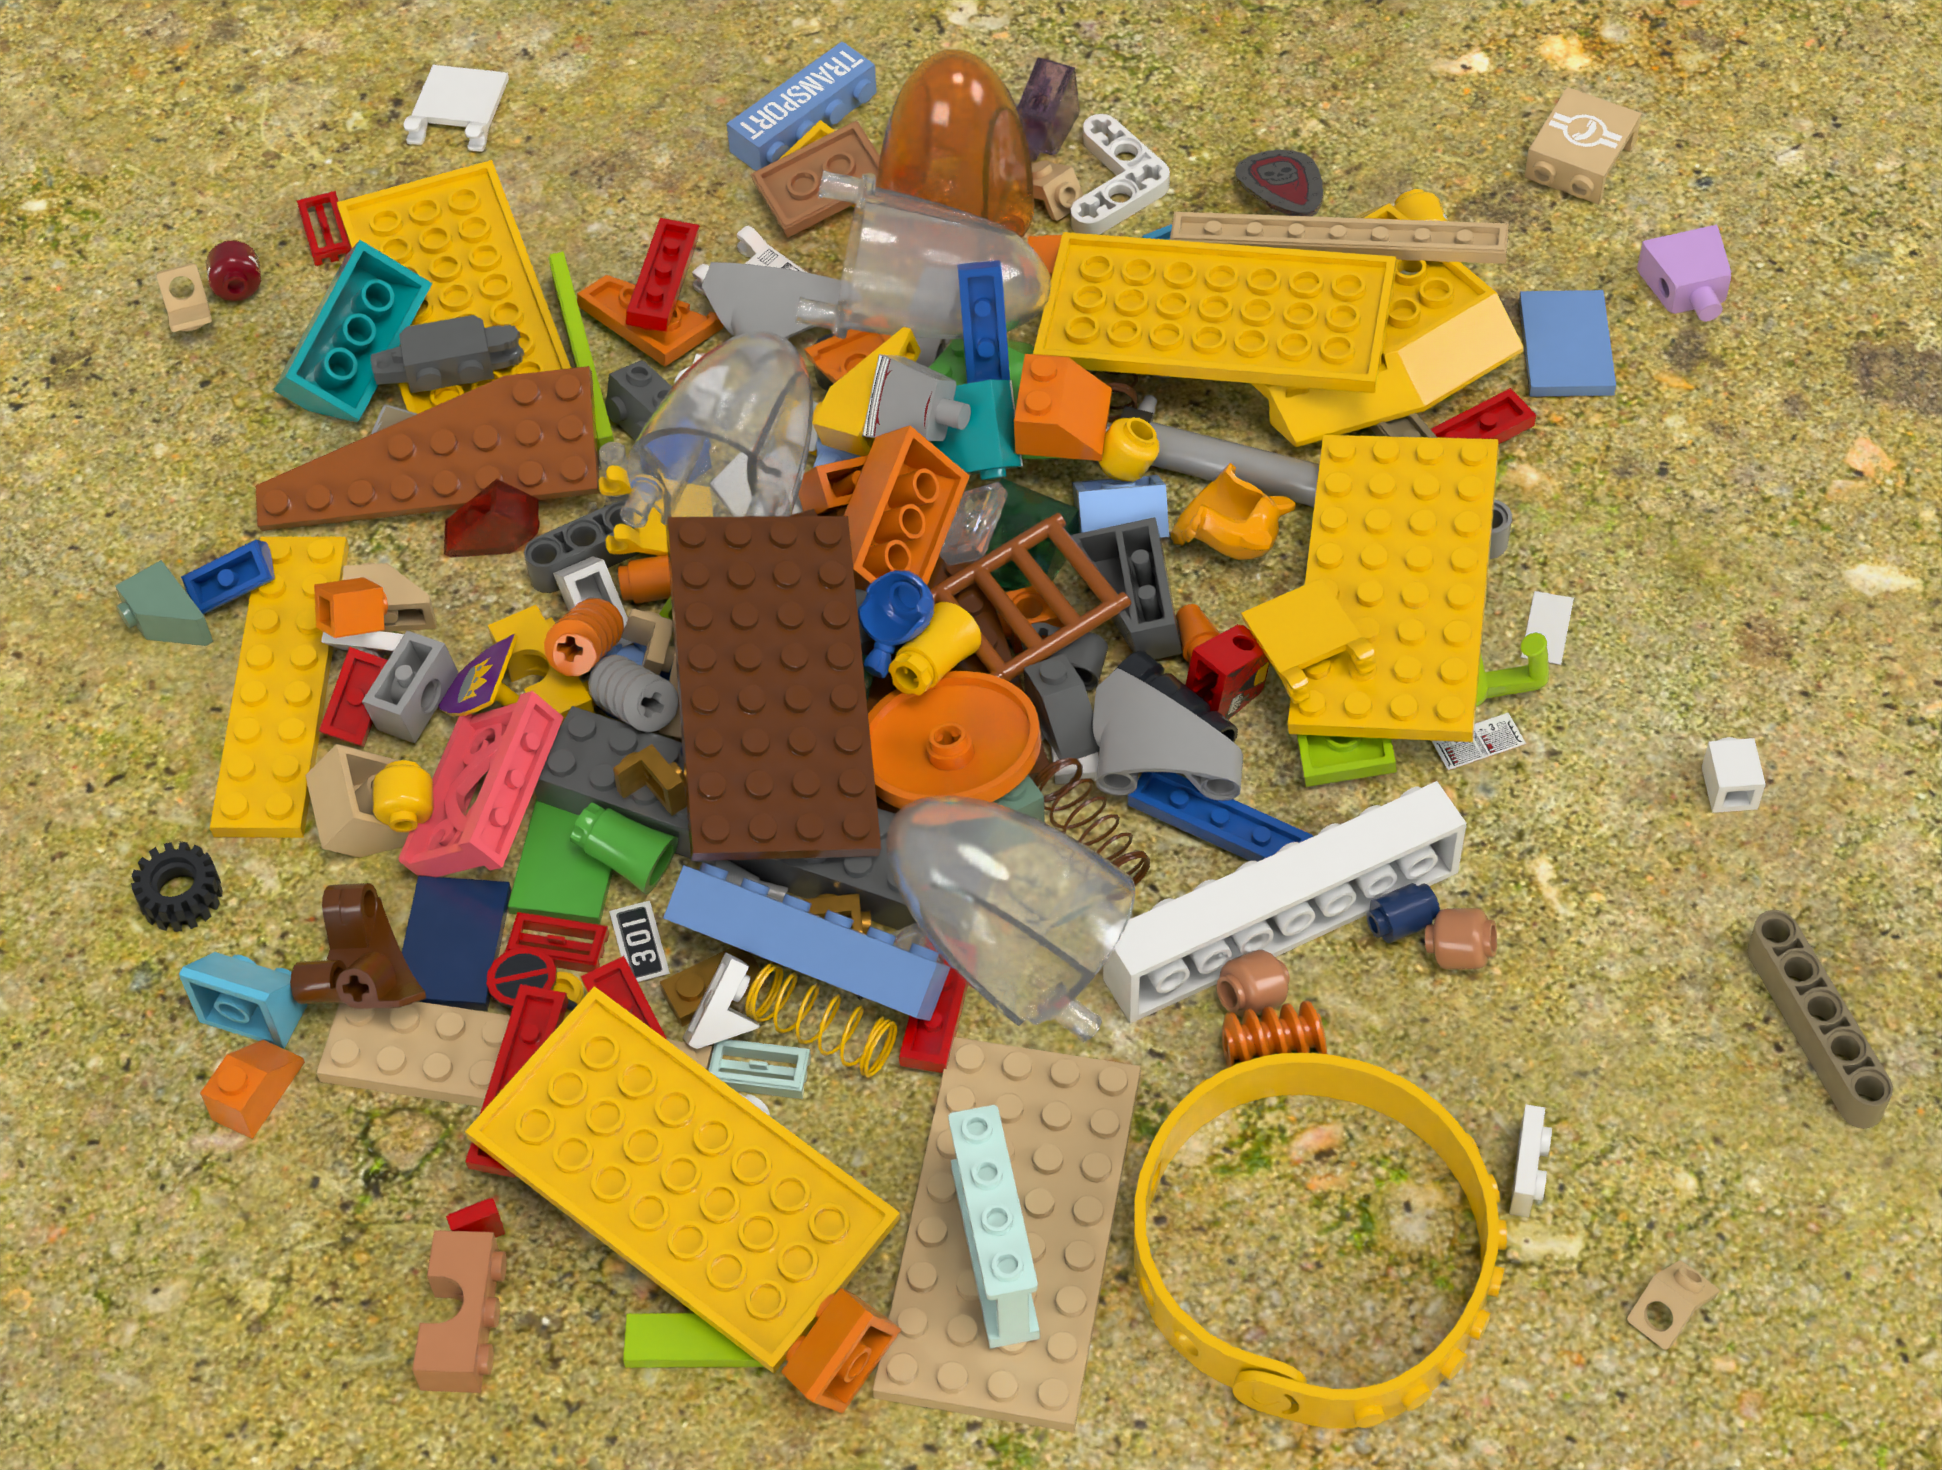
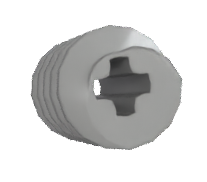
M616 654L607 656L599 661L591 672L588 685L590 696L594 703L635 729L644 732L660 730L668 725L676 715L679 704L678 693L674 685L658 674H654L652 671L629 660L627 657Z

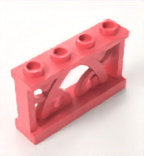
M533 691L520 694L517 703L476 715L459 716L432 778L434 796L432 816L425 823H418L417 828L409 832L399 855V862L417 876L435 878L480 866H485L490 871L503 868L564 717ZM488 771L487 776L479 792V795L475 803L472 805V807L469 809L467 813L468 806L471 802L480 778Z

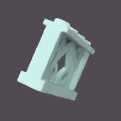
M996 1105L952 1112L949 1114L948 1119L957 1159L951 1160V1170L989 1347L991 1349L1040 1339V1330L1031 1294L1037 1291L1038 1282L999 1109Z

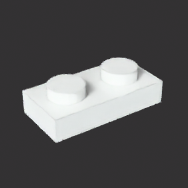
M1525 1105L1520 1127L1509 1211L1511 1215L1529 1218L1533 1199L1543 1200L1547 1171L1538 1170L1539 1156L1548 1157L1552 1136V1128L1543 1126L1545 1107Z

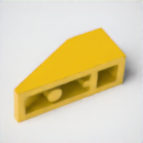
M901 328L829 388L823 402H819L815 407L812 418V425L823 445L859 456L869 454L875 437L862 436L878 357L879 354L898 355L916 362L921 350L911 328Z

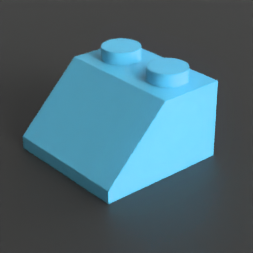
M214 952L183 966L179 973L181 982L200 1023L257 1041L265 1040L283 1049L286 1047L308 1005L299 1004L293 998L290 983L291 971L284 968H276L275 970L265 968L242 955L236 954L230 957Z

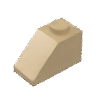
M363 563L361 565L343 566V580L364 577L383 587L388 601V611L384 615L385 630L382 632L437 628L430 595L388 563Z

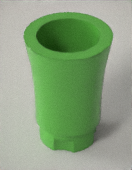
M593 802L583 809L574 824V829L570 836V841L584 848L586 854L603 862L624 876L645 894L650 893L663 877L678 845V837L651 829L610 808L605 810Z

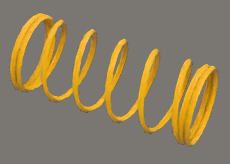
M772 962L759 972L746 998L745 1013L747 1017L759 1023L773 1017L775 1029L780 1034L795 1028L797 1040L802 1045L811 1043L818 1038L817 1045L820 1054L824 1056L834 1054L840 1049L842 1065L850 1067L860 1062V1073L867 1078L875 1075L882 1068L896 1040L897 1025L894 1021L890 1019L885 1020L884 1016L880 1017L871 1029L861 1056L855 1061L848 1063L844 1059V1046L861 1020L863 1006H857L850 1015L841 1042L834 1049L826 1052L822 1049V1034L830 1025L839 1009L841 995H835L829 1002L823 1014L819 1031L809 1040H803L799 1035L800 1022L811 1010L819 993V984H813L805 994L795 1023L787 1029H781L777 1024V1015L795 988L797 973H791L781 987L783 969L780 964ZM775 969L771 988L760 1007L755 1011L757 994L767 976ZM793 978L792 983H791V986H790L788 992L786 993L785 997H784L783 1000L781 1001L782 996H783V993H784V991H785L787 985L789 984V982H790L791 979ZM815 989V991H814V993H813V996H812V998H811V1000H810L808 1006H807L806 1009L804 1010L805 1005H806V1003H807V1001H808V999H809L811 993H812L813 990ZM778 994L774 1011L767 1017L760 1018L768 1011ZM836 1002L835 1007H834V1009H833L831 1015L829 1016L828 1020L826 1021V1019H827V1017H828V1014H829V1012H830L832 1006H833L834 1003ZM857 1015L856 1020H855L854 1024L852 1025V1027H851V1029H850V1026H851V1024H852V1022H853L855 1016ZM889 1027L884 1046L875 1062L868 1069L872 1052L882 1034Z

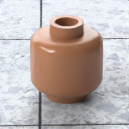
M1479 908L1442 909L1438 912L1434 925L1426 926L1427 953L1435 954L1439 966L1443 969L1483 968L1489 957H1495L1496 923L1494 920H1488L1485 912Z
M1262 949L1255 950L1229 960L1224 964L1220 971V977L1217 980V994L1221 1003L1228 1011L1234 1012L1243 1018L1244 1011L1252 1009L1259 1016L1262 1014L1264 1007L1271 1006L1273 1009H1276L1285 1002L1290 981L1289 972L1285 964L1270 952Z

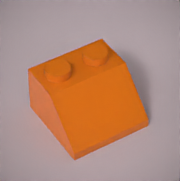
M1025 354L1014 417L1015 454L1102 461L1112 388L1069 357Z
M841 1287L836 1294H830L821 1303L816 1312L817 1322L807 1336L799 1337L791 1346L786 1355L788 1363L781 1373L813 1403L843 1413L902 1329L856 1294Z

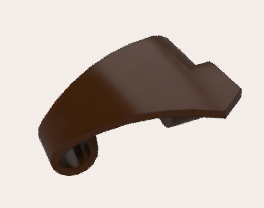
M355 883L327 886L322 897V911L330 950L326 960L300 961L294 965L290 983L295 1001L299 1004L344 1003L351 1008L373 1009L399 1008L425 999V990L420 986L404 959L389 924L382 900L378 897L374 885L371 883Z

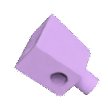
M1717 225L1642 241L1637 270L1668 312L1676 314L1695 310L1699 319L1704 322L1711 321L1721 314L1723 308L1720 303L1726 300L1731 280V270Z

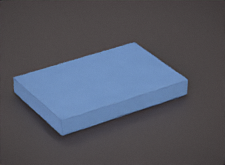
M1604 290L1520 291L1519 309L1529 397L1613 396L1615 394L1616 381Z

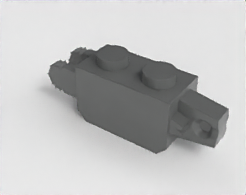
M470 315L408 326L399 334L401 346L372 354L371 364L376 384L408 382L410 392L416 393L494 379L493 370L508 368L510 365H518L519 362H522L524 351L519 346L518 342L521 337L515 325L505 324L504 326L498 325L485 328L482 319Z

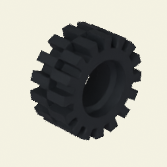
M180 841L179 848L174 849L172 842L165 843V852L159 854L155 847L149 851L152 858L150 861L144 857L138 861L140 870H133L132 878L134 883H131L132 891L142 914L145 915L151 925L156 922L159 929L167 931L171 923L174 932L182 931V923L188 922L190 929L198 927L196 918L199 916L205 922L212 917L208 907L215 910L218 909L220 905L218 897H222L223 892L221 881L210 855L207 852L204 854L201 847L194 845L190 849L188 842ZM191 877L194 879L193 885L180 895L167 897L160 894L161 888L174 878Z

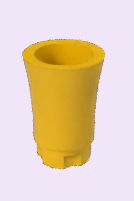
M949 602L936 603L934 605L933 617L927 628L920 635L906 642L897 652L895 659L890 663L888 671L892 676L893 685L906 695L916 694L918 696L922 695L927 689L934 687L947 672L979 649L981 645V632L974 618L956 604Z

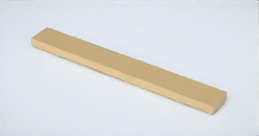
M1174 212L1170 240L1396 256L1398 260L1506 264L1509 223Z

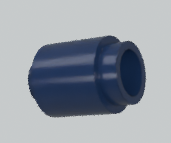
M1411 883L1371 900L1370 911L1366 913V919L1371 932L1376 938L1382 937L1387 943H1393L1426 929L1427 925H1432L1433 920H1435L1440 911V906L1436 895L1429 885L1423 883L1417 886Z

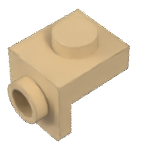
M1048 160L1039 161L1031 165L1027 169L1028 173L1015 181L1021 196L1044 200L1050 218L1053 220H1060L1071 213L1072 204L1084 196L1073 167L1051 163Z
M632 609L622 638L647 646L642 666L645 669L660 675L661 671L669 673L675 655V647L669 645L673 630V620L664 618L652 611Z

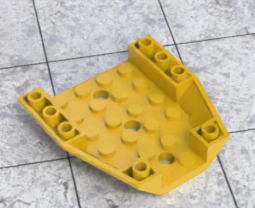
M1390 203L1354 217L1409 220ZM1396 259V273L1375 393L1251 384L1269 400L1270 424L1295 447L1320 441L1323 439V435H1342L1377 425L1380 422H1388L1409 416L1410 414L1426 411L1522 353L1523 345L1497 292L1461 262ZM1401 271H1407V272H1418V273H1417V274H1414V275H1405V274H1402V273H1400V272H1401Z

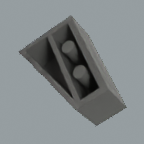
M1153 517L1070 535L1117 594L1123 591L1131 599L1132 604L1111 618L1133 653L1145 651L1153 659L1183 654L1164 550L1156 518Z

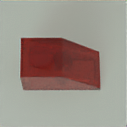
M499 479L494 480L445 520L444 555L453 558L512 554L526 542L534 539L538 534L540 528V520L538 518L539 499Z

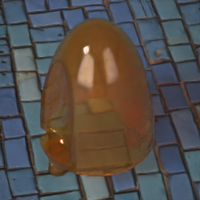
M944 49L936 52L920 62L908 76L895 100L880 154L875 195L877 223L885 237L903 252L925 261L954 265L987 260L989 252L996 248L995 260H1001V265L1004 267L1016 266L1019 264V260L1021 261V239L1028 231L1034 215L1032 164L1027 138L1017 106L1008 88L993 67L979 56L962 49Z

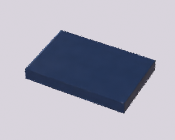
M418 876L402 948L405 961L426 993V998L417 1002L488 1011L491 994L486 984L487 972L493 961L499 957L512 891L510 882Z

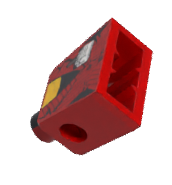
M1237 624L1193 649L1185 685L1209 704L1210 711H1218L1229 720L1261 693L1265 686L1270 661L1250 630L1244 625Z

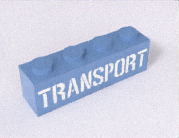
M843 41L729 121L726 125L730 152L755 171L777 161L820 120L828 126L839 123L844 116L859 105L868 102L877 93L875 64Z

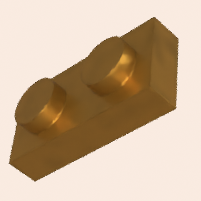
M733 946L660 981L661 991L682 1027L691 1022L725 953L742 960L749 966L746 975L750 976V981L742 998L748 995L753 981L761 971L750 952ZM765 979V981L763 982V984H762V986H761L760 989H762V988H764V987L767 986V985H766V979Z

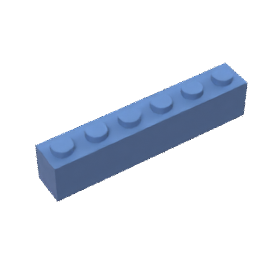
M702 862L699 870L683 865L664 914V919L915 1018L931 1020L950 970L949 966L936 962L939 952L912 943L909 951L893 945L896 939L895 935L869 926L867 934L851 929L853 919L827 910L824 918L809 912L812 903L785 894L781 902L767 896L770 887L747 878H743L741 886L726 880L729 871Z

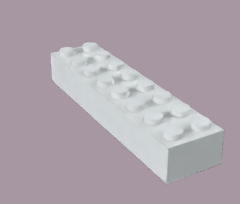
M1437 781L1422 788L1413 787L1404 792L1400 798L1383 806L1373 805L1365 809L1358 817L1343 824H1331L1322 829L1318 835L1301 843L1291 842L1270 857L1258 862H1246L1234 873L1219 880L1211 879L1204 881L1188 894L1176 899L1168 898L1162 900L1150 911L1137 917H1126L1116 921L1108 930L1104 931L1103 980L1131 1024L1216 985L1220 977L1221 968L1229 960L1261 949L1277 957L1366 916V913L1370 911V901L1411 883L1417 886L1426 883L1431 886L1457 874L1467 823Z

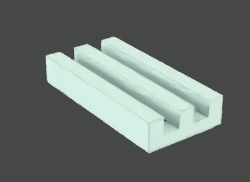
M726 1039L714 1044L709 1072L735 1091L803 1099L804 1082L807 1080V1067L810 1065L811 1053L810 1049ZM723 1055L793 1063L797 1064V1066L792 1068L768 1065L767 1062L750 1060L749 1062L722 1058Z

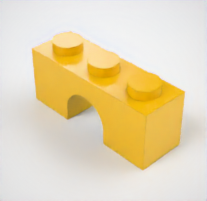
M533 605L488 625L492 645L513 634L518 636L505 671L511 682L530 675L544 676L540 682L525 688L524 692H535L564 717L563 721L572 706L594 713L593 707L597 705L590 696L589 681L587 680L582 683L578 676L561 674L548 662L544 650V641L547 632L555 624L552 617L545 620L538 606Z

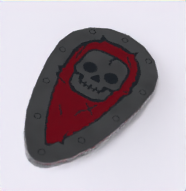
M1294 150L1263 151L1248 156L1239 162L1235 168L1237 183L1251 196L1270 207L1272 213L1281 212L1290 216H1314L1322 206L1324 193L1320 171L1314 160L1305 153Z

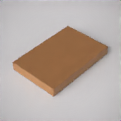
M857 120L750 174L755 187L787 238L895 184L893 175Z

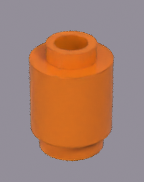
M668 555L629 560L628 565L618 567L620 591L624 601L634 600L635 604L669 599L671 596Z

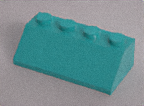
M359 240L344 258L275 384L273 391L309 412L358 422L378 386L372 370L371 355L399 347V334L411 325L432 283L362 240Z

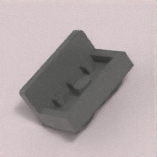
M640 360L609 374L605 402L607 415L614 423L623 428L639 446L678 419H684L693 413V405L645 361Z

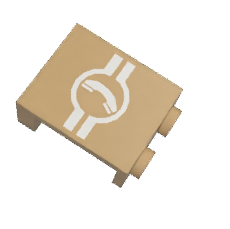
M1567 87L1528 150L1524 178L1600 204L1603 198L1606 177L1622 150L1631 152L1637 142L1642 113Z

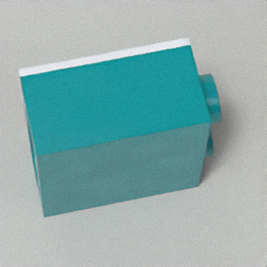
M990 379L957 385L954 401L970 405V420L963 430L948 426L946 437L943 441L929 442L968 475L980 474L981 480L1007 477L1006 469L1023 466L1022 455L1015 454L1014 417L1016 410L1012 381Z

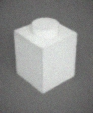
M1727 737L1718 741H1709L1702 764V771L1712 813L1757 810L1764 791L1765 780L1755 739Z

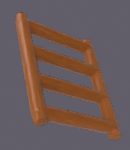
M1059 512L1032 526L930 590L935 604L949 602L960 606L953 595L976 583L1025 645L1027 650L1004 662L981 632V645L975 654L988 669L990 675L1011 681L1024 673V667L1045 660L1132 604L1131 599L1123 591L1117 594L1064 529L1066 522ZM1048 537L1102 602L1082 616H1079L1027 551ZM1011 560L1064 624V627L1044 639L1040 637L990 574Z

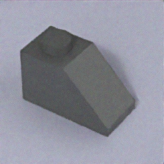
M1064 653L1024 667L1025 694L1035 706L1040 729L1050 746L1054 749L1058 759L1067 757L1080 759L1100 752V747L1093 733V710L1085 685L1066 654Z

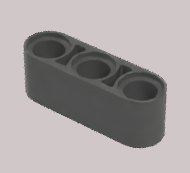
M614 502L529 541L524 550V557L531 585L542 593L556 592L560 590L553 575L557 571L592 556L603 559L607 568H610L639 554L640 552L612 554L606 548L605 539L608 535L614 536L613 529L615 525L626 524L634 529L631 502Z

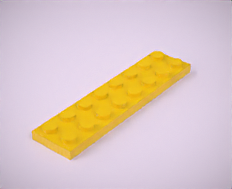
M260 537V541L268 543L275 580L250 593L210 830L213 837L304 838L310 802V793L305 775L316 763L320 738L319 729L323 718L334 648L321 642L323 631L316 628L314 584L343 580V566L347 564L349 545L346 537Z

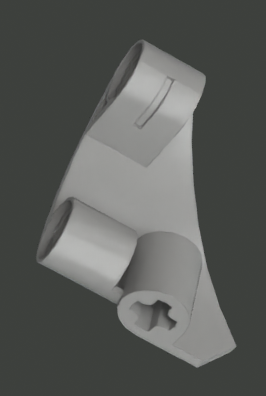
M711 262L701 286L718 318L728 332L736 337L752 368L756 370H763L778 363L785 354V349L781 342L796 334L822 324L835 334H840L869 321V316L851 284L821 275L769 266Z
M1119 668L1096 687L1093 733L1100 747L1096 785L1101 791L1110 795H1128L1137 789L1139 772H1172L1184 774L1201 794L1213 800H1231L1240 794L1243 753L1233 741L1170 697Z

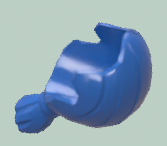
M894 570L874 580L868 586L866 597L858 608V617L862 628L875 640L874 649L865 659L864 668L871 675L880 679L885 678L889 673L888 668L895 645L903 644L920 635L930 624L934 614L935 603L929 587L918 575L911 571Z

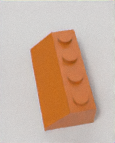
M911 425L875 437L844 513V516H848L855 589L866 591L874 580L894 570L911 571L928 585L970 475Z

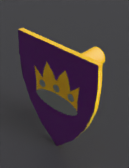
M513 634L497 642L468 663L457 674L438 705L439 708L451 716H466L482 710L496 701L502 706L517 703L520 696L506 686L502 679L518 636Z

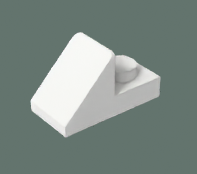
M725 953L683 1036V1039L689 1046L699 1049L760 1027L757 1021L729 1007L732 1000L740 1001L750 981V976L746 975L749 966L742 960Z

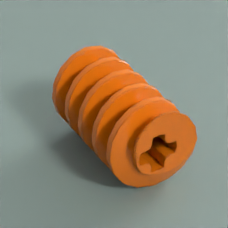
M589 598L577 603L574 608L566 613L547 632L544 650L549 664L557 672L566 676H580L587 673L622 638L624 631L622 615L609 601L600 598Z
M1308 1000L1300 1003L1298 1015L1293 1006L1286 1003L1281 1006L1279 1018L1271 1006L1263 1008L1260 1021L1252 1009L1244 1011L1241 1024L1233 1012H1227L1224 1016L1222 1044L1227 1068L1233 1066L1236 1059L1245 1062L1252 1060L1256 1056L1262 1057L1276 1053H1291V1051L1295 1050L1297 1053H1310V1048H1316L1319 1054H1327L1326 1037L1320 1014L1316 1012L1314 1006Z

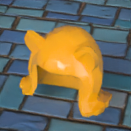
M1229 463L1216 480L1209 483L1207 487L1199 492L1197 497L1184 509L1170 533L1171 539L1176 545L1183 546L1186 541L1189 543L1193 538H1196L1219 553L1238 560L1259 558L1270 551L1277 540L1279 517L1293 511L1296 503L1284 496H1268L1254 485L1234 475L1236 467Z

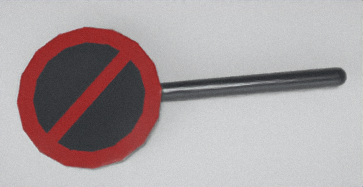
M517 947L504 952L493 961L487 972L486 984L493 999L500 1005L513 1008L520 984L553 990L557 980V969L553 959L543 950L533 947ZM569 999L567 1009L573 1011L578 1004Z

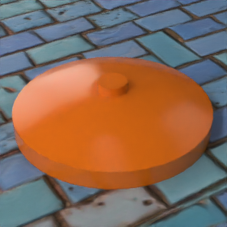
M972 671L947 672L934 687L927 689L920 696L916 694L906 695L895 689L881 699L868 713L876 795L888 804L909 812L944 815L965 812L987 805L1012 791L1027 777L1034 767L1041 749V730L1038 714L1030 698L1009 681L986 673Z

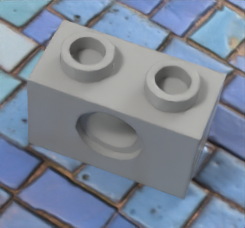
M410 631L405 632L362 701L378 731L416 743L459 673L445 643Z

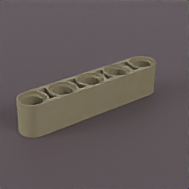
M1770 910L1760 914L1755 922L1747 949L1751 963L1841 1116L1847 1123L1856 1128L1866 1129L1874 1127L1883 1118L1893 1093L1890 1077L1797 922L1791 915L1779 910ZM1766 938L1775 939V940H1777L1779 943L1771 942V941L1767 940ZM1788 976L1797 977L1801 979L1802 982L1794 981ZM1811 1015L1821 1016L1826 1021L1817 1020L1813 1018ZM1834 1054L1843 1055L1850 1061L1841 1060ZM1858 1094L1867 1095L1874 1101H1866L1860 1098Z

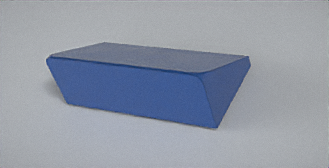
M257 539L181 576L189 597L203 615L275 580L268 543Z

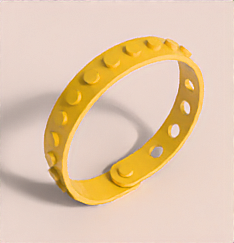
M1281 1053L1262 1056L1235 1064L1220 1071L1211 1078L1203 1080L1183 1098L1162 1124L1152 1141L1140 1171L1134 1199V1268L1139 1290L1152 1319L1169 1344L1198 1370L1220 1383L1232 1387L1233 1395L1241 1403L1263 1413L1326 1429L1368 1428L1398 1416L1406 1410L1413 1411L1430 1398L1432 1391L1438 1387L1445 1377L1451 1380L1462 1368L1467 1359V1355L1464 1352L1471 1339L1479 1341L1490 1320L1491 1313L1484 1310L1487 1296L1498 1298L1505 1268L1497 1267L1495 1263L1498 1250H1506L1507 1226L1505 1220H1499L1497 1203L1500 1202V1195L1496 1180L1492 1174L1488 1175L1474 1139L1463 1130L1455 1118L1437 1100L1433 1099L1424 1090L1401 1076L1364 1061L1319 1053ZM1282 1095H1312L1353 1102L1372 1108L1397 1120L1424 1140L1444 1160L1460 1183L1476 1220L1480 1240L1481 1270L1475 1290L1462 1316L1439 1346L1423 1361L1400 1376L1381 1384L1356 1389H1331L1307 1384L1305 1376L1296 1368L1281 1361L1231 1346L1213 1336L1179 1307L1166 1289L1151 1257L1146 1235L1149 1207L1162 1175L1178 1150L1202 1126L1225 1111L1259 1099Z

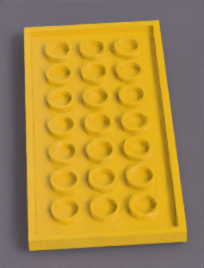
M492 160L337 202L351 248L359 240H362L432 283L410 326L474 315L483 320L485 328L511 324V326L515 325L517 331L520 332L521 338L518 343L524 351L522 362H519L518 365H510L508 368L493 370L494 379L416 393L410 392L408 382L397 383L407 411L419 414L506 375L571 368Z
M1063 232L1033 354L1069 357L1086 370L1375 393L1396 273V256Z
M1323 435L1305 585L1319 578L1324 579L1361 636L1372 645L1374 649L1372 659L1376 663V669L1365 674H1359L1347 650L1302 669L1308 679L1306 688L1310 692V698L1297 704L1293 703L1290 699L1288 716L1289 734L1473 742L1499 453L1498 439Z
M595 986L465 1131L467 1138L773 1374L786 1360V1355L799 1337L806 1335L817 1322L816 1312L825 1298L832 1293L836 1294L841 1287H846L900 1220L899 1211Z

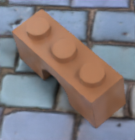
M434 1230L427 1278L434 1297L457 1299L463 1302L460 1311L446 1322L419 1324L412 1371L420 1391L481 1393L483 1375H490L492 1372L493 1345L488 1344L490 1328L498 1327L500 1300L498 1297H495L496 1283L504 1281L507 1266L506 1252L499 1251L494 1232Z

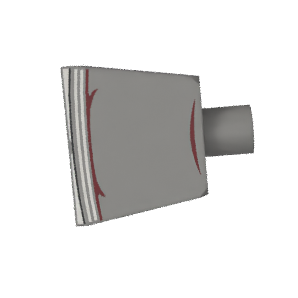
M879 354L862 436L876 437L911 425L928 441H943L946 437L948 426L961 430L967 426L970 420L971 408L969 404L954 401L955 380L906 357Z

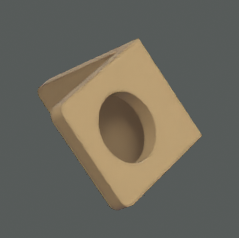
M195 263L157 272L156 276L168 313L171 332L180 330L192 331L212 322L209 304ZM179 276L189 278L194 284L192 294L186 298L173 296L169 290V285L174 278Z
M1677 1261L1653 1276L1627 1319L1630 1324L1662 1349L1667 1350L1674 1344L1694 1311L1716 1298L1720 1290L1698 1271L1689 1267L1683 1261ZM1659 1301L1670 1308L1673 1322L1669 1329H1658L1650 1323L1647 1309L1651 1302Z

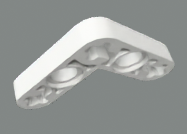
M1095 114L1085 120L1083 124L1084 146L1111 170L1116 177L1077 199L1072 204L1071 228L1075 233L1100 235L1163 197L1169 189L1170 172L1168 166L1115 118L1106 114ZM1122 152H1130L1136 155V157L1130 161H1123L1118 159L1116 155ZM1123 193L1130 196V199L1126 202L1118 203L1111 200L1110 197L1114 194Z

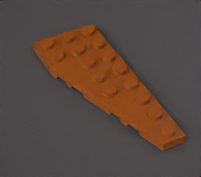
M589 366L500 377L257 484V526L261 531L601 494L598 484L599 463L592 371Z

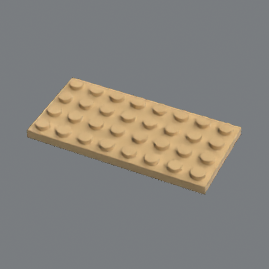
M954 1037L947 1069L943 1071L889 1320L902 1330L879 1361L873 1387L874 1399L1075 1433L1141 1076V1066ZM996 1105L999 1109L1038 1282L1037 1291L1031 1294L1039 1325L1040 1339L990 1349L951 1170V1160L957 1158L948 1116L952 1112Z

